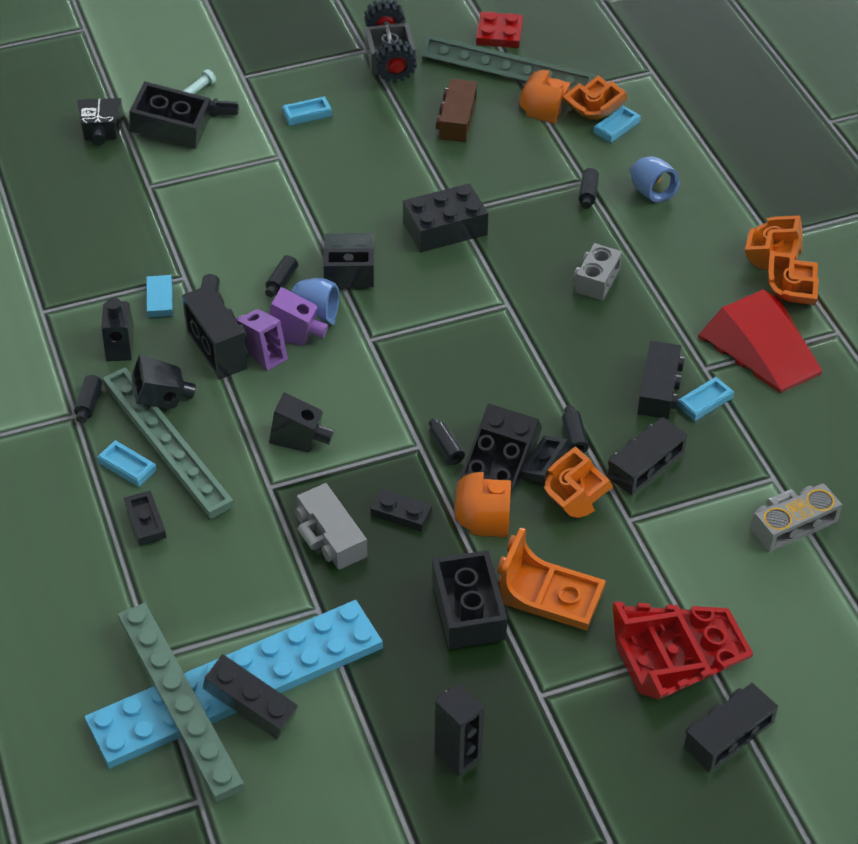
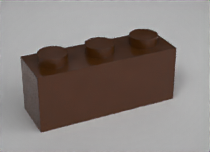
M450 79L448 88H444L443 101H441L439 115L441 116L436 118V129L439 130V139L467 142L477 100V81Z

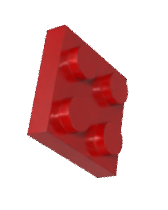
M480 12L476 45L519 48L523 15Z

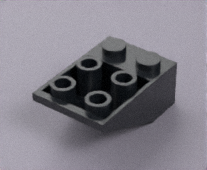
M325 233L324 279L336 283L338 288L374 287V233Z
M488 403L460 478L471 473L484 472V479L510 480V495H512L521 478L520 471L533 453L542 430L539 419Z

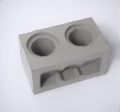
M594 243L590 252H585L582 266L577 267L574 272L575 292L603 301L620 271L622 251Z

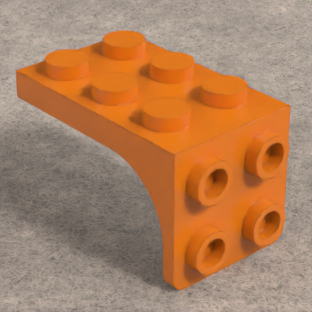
M520 527L517 535H512L507 548L509 553L507 557L502 556L498 565L497 572L501 574L498 586L503 604L588 631L605 589L606 580L540 559L529 549L526 543V529Z

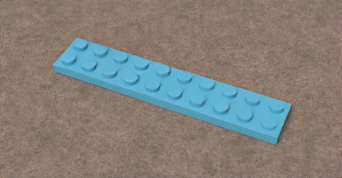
M354 600L225 656L278 692L283 693L382 649L383 641L357 600ZM218 659L184 673L211 724L237 713L203 689L204 678ZM154 686L84 716L86 724L109 769L181 738Z

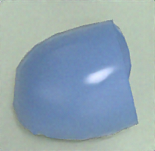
M649 156L637 160L631 166L629 171L632 182L644 197L654 202L669 200L677 194L680 185L678 173L664 160ZM666 172L671 177L669 187L661 193L653 191L652 187L661 181L662 174Z
M310 278L296 283L291 292L316 304L318 307L317 316L320 317L323 323L334 326L339 306V289L336 283L323 278Z

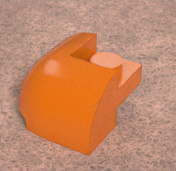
M539 70L528 78L521 91L519 105L526 111V116L555 124L562 112L563 96L570 91L571 83L549 78L550 70Z
M598 75L585 86L580 83L563 96V100L581 116L590 120H598L609 116L627 101V93L613 81L608 83Z
M801 216L767 218L766 223L756 228L751 227L745 246V254L748 260L754 266L763 270H768L770 251L795 254V260H797L798 254L802 252Z
M770 251L768 264L770 290L778 299L791 303L815 305L818 299V263L795 260V254Z
M576 446L553 463L547 470L549 475L544 486L549 497L569 516L576 518L584 517L594 512L595 509L592 504L613 488L610 480L596 469L591 459Z
M484 472L471 473L461 478L455 490V521H458L463 527L470 530V534L508 538L511 481L484 479Z

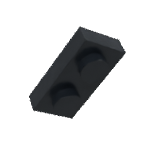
M544 435L521 469L522 479L545 483L549 475L547 470L553 463L565 455L570 448L568 439Z
M381 489L370 508L371 516L422 532L432 513V504Z
M151 490L124 498L139 546L167 538Z

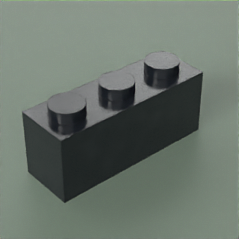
M650 340L637 414L669 419L670 409H676L678 394L673 392L680 388L682 375H678L677 371H683L685 356H680L681 345Z
M663 417L655 424L651 423L640 436L632 438L624 449L619 453L615 452L610 457L607 478L630 495L635 494L685 452L687 433Z
M224 654L219 657L204 678V690L277 740L295 716L298 707L296 703Z
M750 683L744 689L738 688L731 694L728 701L722 705H715L700 722L696 720L688 726L685 732L684 749L706 770L711 772L771 726L775 721L778 705L754 683Z
M457 684L450 690H444L435 700L434 752L458 775L482 759L484 707L461 684Z

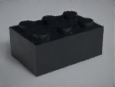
M144 81L129 111V132L196 149L210 119L211 98Z
M470 183L403 200V223L420 253L488 235L489 213Z
M211 285L183 294L182 301L186 332L220 380L246 370V358L249 357L245 345L247 334L243 325L237 324L233 311L225 307L221 294L216 293Z
M489 550L432 558V582L448 648L453 649L506 640L508 619Z

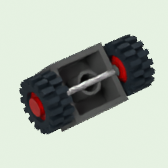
M375 0L373 1V6L369 4L367 6L368 10H365L364 13L366 23L365 49L371 74L380 75L387 82H390L391 79L393 83H397V79H400L401 82L405 81L404 77L406 76L409 79L411 77L410 73L414 74L417 68L416 49L409 23L405 22L402 6L396 0L393 2L391 0L385 2L380 0L379 3Z

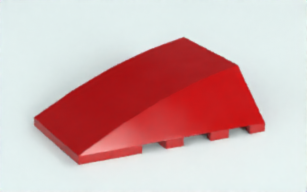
M764 289L722 307L698 335V338L702 341H709L714 344L715 350L721 354L727 353L735 358V363L742 368L747 366L753 370L754 376L779 393L822 374L820 365L781 299H778Z
M613 602L616 647L640 694L661 699L753 656V652L729 608L691 606V609L688 610L679 609L678 605L666 604L665 608L650 607V603H637V606H625L624 602Z

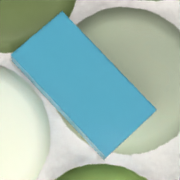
M319 97L283 105L282 113L288 125L291 126L331 117L332 109L326 97Z
M622 106L595 125L593 133L612 143L640 123L641 116Z
M172 275L147 276L148 318L173 316Z
M714 377L678 399L677 407L693 421H696L732 399L734 391L720 379Z
M116 440L97 456L99 464L138 487L157 471L155 463Z

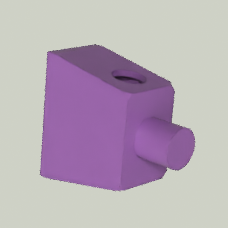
M281 287L271 303L270 315L281 321L285 342L303 346L306 345L311 335L323 339L328 330V324L316 320L318 310L316 304Z
M259 309L246 315H241L236 319L237 324L243 325L246 331L247 339L245 340V345L249 355L266 371L288 359L281 321Z

